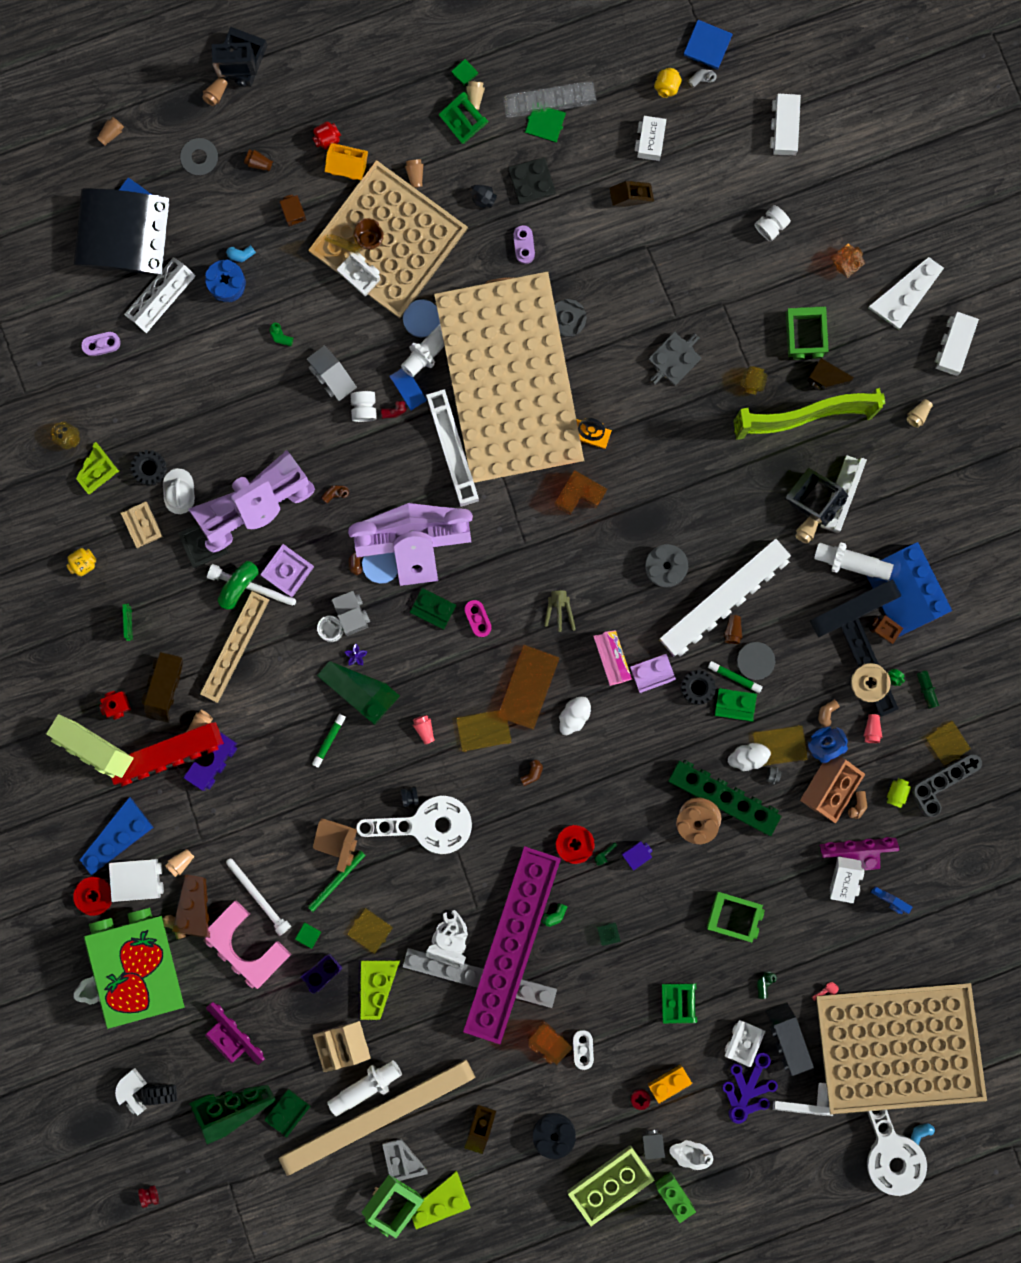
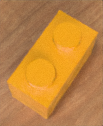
M332 143L327 151L325 172L335 176L349 177L352 180H362L366 170L368 151Z
M680 1064L648 1083V1086L657 1102L661 1103L690 1086L692 1082Z

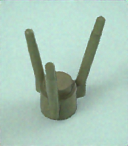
M552 591L551 597H548V608L544 626H548L553 605V607L557 608L558 632L562 631L561 608L565 607V604L571 628L573 631L576 630L570 607V597H567L566 591Z

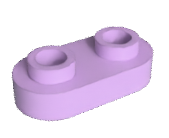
M519 226L514 231L516 259L521 264H529L535 257L533 234L529 227ZM525 232L527 235L522 238L519 234ZM526 250L529 252V255L523 256L522 252Z
M113 332L89 336L82 342V350L88 356L114 352L120 347V338ZM109 340H114L112 346L108 345ZM91 344L96 345L94 350L89 349Z

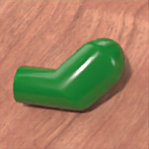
M272 323L269 332L274 342L292 346L294 337L284 335L279 323Z

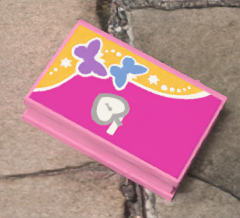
M616 630L595 635L594 639L610 686L632 680Z

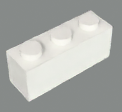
M777 94L776 100L772 101V111H775V118L771 120V130H774V137H771L770 148H773V155L796 156L798 152L801 95Z
M960 312L950 316L947 327H949L948 334H944L941 345H943L942 351H938L935 358L937 363L936 369L956 376L961 373L979 319Z

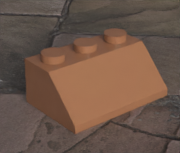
M838 756L827 763H822L800 801L832 822L837 823L865 774L846 759Z

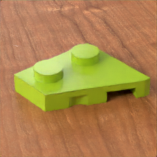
M97 442L93 444V450L89 458H86L84 467L76 478L88 494H91L119 472Z

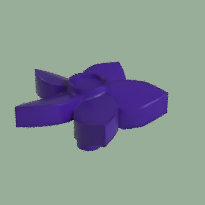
M357 644L354 645L353 651H345V654L351 657L349 665L357 662L363 666V659L361 657H364L367 651H359Z

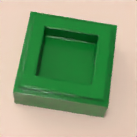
M464 59L452 70V74L465 87L468 82L478 75V71Z
M305 922L295 940L312 949L322 931Z

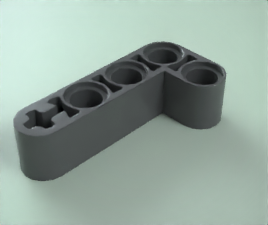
M967 755L913 785L911 793L921 812L927 817L939 815L941 805L935 794L977 772L982 766L981 758L977 755ZM970 760H975L974 767L964 769L963 766L969 764ZM954 767L959 770L957 778L951 776V770ZM936 777H940L943 781L940 787L934 785ZM920 786H923L926 790L923 797L917 793V789ZM929 803L935 805V811L932 814L927 811Z

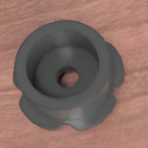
M777 766L775 768L769 767L766 776V782L774 785L781 778V771H779Z

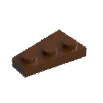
M185 875L173 932L210 938V931H208L209 914H207L206 904L208 902L207 886L204 877Z

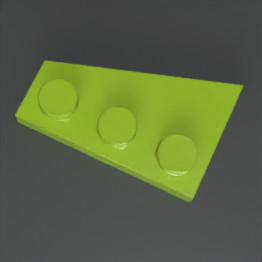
M361 960V1020L381 1019L400 960Z
M457 1171L423 1198L424 1201L412 1216L415 1228L419 1229L471 1208Z

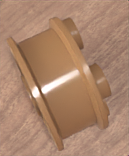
M704 798L690 799L680 809L676 822L677 830L688 842L694 844L708 843L718 833L721 824V813L718 807L710 800Z

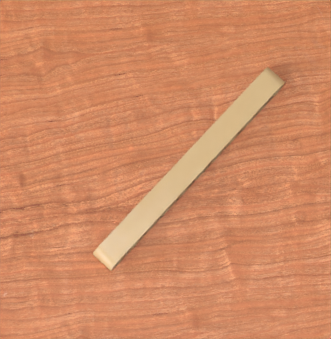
M464 1060L285 1153L278 1159L286 1175H291L474 1079L475 1075L468 1061Z

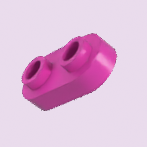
M477 600L468 602L465 606V613L473 633L478 637L488 636L491 632V623L483 604ZM472 607L478 608V612L476 614H473L471 612ZM483 624L485 625L486 629L484 631H479L478 626Z

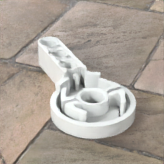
M436 796L426 800L412 817L363 819L356 825L357 833L363 837L412 835L425 849L438 854H448L460 849L467 842L472 828L471 816L467 808L459 800L449 796ZM440 817H444L449 821V829L446 832H439L435 828V822ZM384 821L390 826L389 831L386 833H382L379 830L380 823ZM401 821H406L409 824L406 832H401L398 828ZM364 822L370 825V831L366 834L360 831V825Z
M880 1110L877 1114L867 1111L876 1135V1141L871 1146L867 1159V1170L872 1182L881 1191L894 1196H902L915 1191L922 1184L927 1172V1161L924 1152L913 1140L895 1133L887 1110ZM881 1123H887L888 1127L885 1132H879L878 1130ZM893 1158H901L903 1160V1168L899 1172L890 1170L889 1164Z

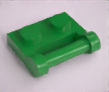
M465 92L461 93L439 114L462 144H465L489 122L486 117H482ZM461 103L477 123L473 125L458 107Z
M697 983L662 984L663 1024L697 1023V1016H695V990L697 989ZM682 990H687L688 1016L682 1017Z

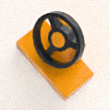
M585 418L582 421L576 419L580 441L606 449L612 430L606 429L599 420L594 418Z

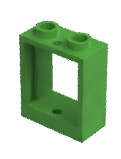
M826 307L788 308L786 311L788 357H793L794 360L805 359V356H812V359L824 358L829 352ZM820 318L822 348L795 349L793 319Z
M717 891L706 929L753 942V939L758 937V921H762L765 910L762 909L763 905ZM724 899L756 908L748 936L716 927Z
M671 1172L655 1182L658 1192L679 1223L696 1213L693 1204Z
M389 1174L361 1213L366 1218L365 1222L372 1228L377 1226L380 1228L379 1231L385 1236L391 1235L397 1238L424 1199L417 1191ZM397 1192L407 1198L408 1201L389 1226L376 1218V1216L392 1194Z

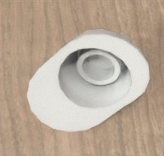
M173 469L164 477V502L169 511L175 514L187 513L188 509L192 508L194 504L193 479L189 472L184 469Z

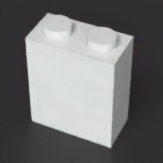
M158 859L109 863L112 902L161 898L164 888L163 882H160L159 874H162V864L158 863Z

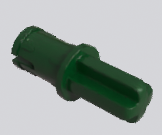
M924 670L917 673L922 689L921 693L924 695L928 709L940 706L934 691L936 688L932 685L928 671Z

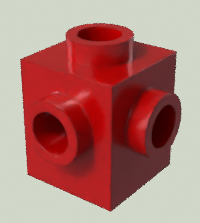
M123 691L104 694L105 698L100 699L102 703L99 705L103 716L106 715L107 718L113 717V720L124 717L125 712L132 710L126 693Z

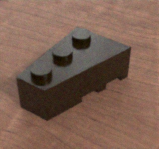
M160 652L159 657L154 659L153 669L155 670L153 676H149L147 683L149 690L148 693H144L142 699L146 718L169 723L170 717L168 713L171 705L174 704L173 697L176 688H178L183 668L182 657Z

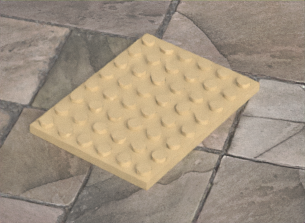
M971 983L816 997L830 1115L987 1101Z

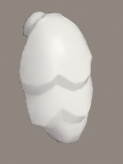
M576 697L566 704L565 709L559 716L560 732L563 735H569L582 729L591 712L588 698Z
M759 743L742 745L737 747L728 757V763L730 766L741 771L758 769L768 761L771 752L766 746Z
M93 976L81 981L80 985L76 988L73 994L76 1001L85 1002L90 1005L99 1001Z
M685 1140L670 1148L672 1157L683 1167L702 1170L708 1168L713 1162V1155L710 1150L700 1143Z

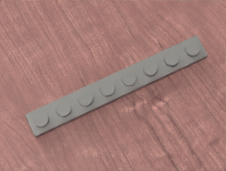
M410 948L407 949L403 967L477 988L484 970L483 968L465 963L461 970L428 958L425 952ZM522 979L516 998L552 1008L557 989Z

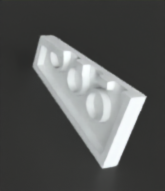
M928 257L868 308L899 330L944 268Z

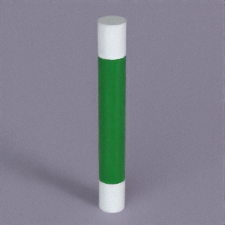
M712 661L708 666L709 669L757 693H760L763 686Z
M338 715L312 765L319 768L343 724L345 716Z

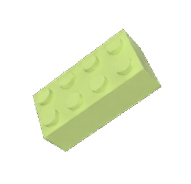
M59 714L47 732V735L52 738L51 742L64 747L70 754L80 757L81 761L88 765L91 764L95 767L94 769L112 778L115 775L122 778L133 760L132 756L79 723Z
M630 1145L567 1191L586 1221L592 1226L655 1180Z

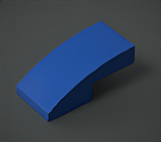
M403 369L390 375L391 380L410 410L427 401L414 378L409 376Z

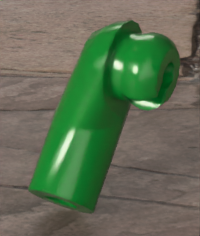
M559 903L555 913L542 916V923L549 927L560 923L567 910V906Z

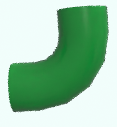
M245 561L228 579L218 597V604L222 608L232 609L235 607L243 591L258 575V568L255 564Z

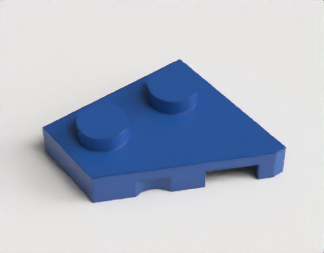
M876 886L871 891L872 894L889 903V908L902 915L903 912L909 914L913 908Z

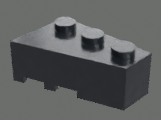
M788 1003L766 1010L771 1024L769 1026L772 1036H776L777 1039L775 1045L779 1054L782 1053L784 1057L781 1061L785 1071L789 1070L791 1075L794 1076L814 1068L798 1021Z

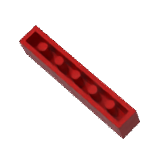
M213 722L128 754L133 757V760L122 778L116 775L114 778L111 777L113 784H121V787L131 784L134 778L138 777L141 780L149 777V773L152 771L160 773L167 770L166 766L173 764V767L183 764L186 758L190 757V760L201 757V753L204 751L212 753L219 750L218 746L224 743L217 723Z

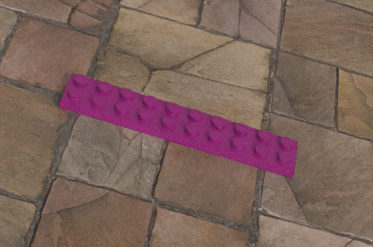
M524 846L470 1009L464 1033L501 1044L561 858Z

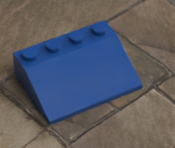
M918 542L880 560L894 564L889 581L892 579L895 581L902 595L881 606L887 617L903 627L898 637L952 611ZM867 576L873 589L888 582L877 577Z

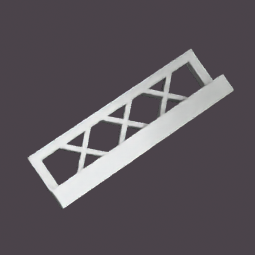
M173 257L162 270V273L158 274L124 315L147 333L196 275Z
M846 455L836 484L841 486L849 497L846 503L836 512L834 519L827 526L820 524L821 528L834 533L841 531L867 461L866 459L861 458L858 460ZM832 492L830 500L833 498L835 493Z

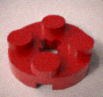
M578 825L564 828L558 834L556 840V850L559 856L572 864L585 862L592 855L595 846L592 834L586 828ZM572 839H576L577 842L580 841L581 845L578 846V850L570 847L569 844L572 843Z
M99 877L83 879L77 885L73 894L76 907L90 916L104 913L112 904L110 884L105 879ZM92 890L98 893L95 902H93V899L88 898Z

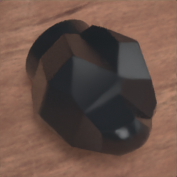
M472 185L469 189L476 206L485 208V206L491 208L497 195L493 193L492 187Z

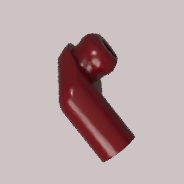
M397 401L395 403L396 408L381 409L382 418H396L406 412V403L404 401Z

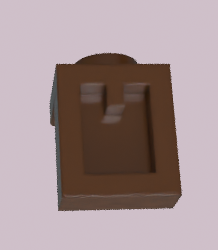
M879 615L872 620L870 624L872 627L869 631L876 633L890 644H893L903 630V627L886 615Z

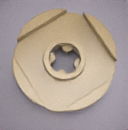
M865 664L859 667L851 678V688L854 695L864 702L879 701L890 689L891 682L888 673L877 664ZM870 677L872 681H876V685H873L872 689L865 683Z

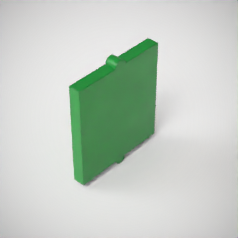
M534 103L531 116H528L529 122L525 133L557 143L560 131L563 129L562 124L566 113Z
M122 604L124 638L126 641L133 640L131 606L129 604Z

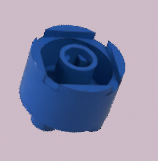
M231 260L217 261L206 271V285L215 299L233 302L242 296L246 286V279L236 263ZM226 278L229 283L225 284L223 282V279Z

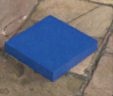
M698 20L683 56L718 70L733 34Z

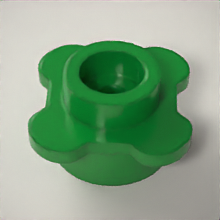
M897 669L888 671L891 685L901 686L905 682V676L901 671Z

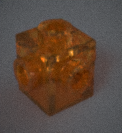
M850 244L842 247L831 257L837 271L847 278L865 264L862 258V251Z

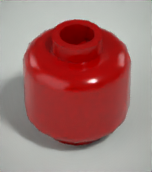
M326 121L313 130L315 136L312 139L317 147L321 146L324 150H328L332 143L338 144L340 142L339 137L341 134L334 122L331 124L329 121Z

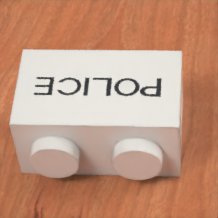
M644 116L643 122L639 121L637 133H641L640 140H636L635 151L638 152L637 158L660 161L666 119Z
M844 857L837 858L830 886V899L854 903L855 896H859L860 892L859 880H863L864 877L861 860Z

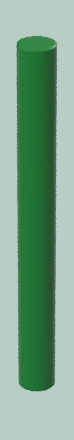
M360 850L353 857L351 865H347L344 872L340 871L308 908L314 912L366 855Z

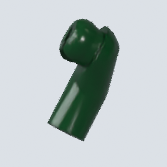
M766 972L758 979V999L768 998L767 988L777 980L774 973Z

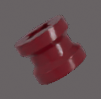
M637 1089L632 1092L631 1103L634 1108L644 1110L649 1107L651 1099L646 1090Z
M151 1185L148 1189L140 1188L138 1190L142 1208L148 1207L149 1204H159L155 1185Z

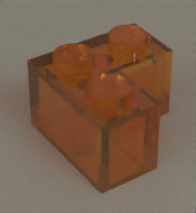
M574 470L556 500L555 506L572 515L580 499L598 508L607 492V488Z
M544 1020L528 1036V1046L536 1053L539 1051L542 1054L544 1053L543 1058L550 1064L554 1062L558 1065L572 1049V1045Z

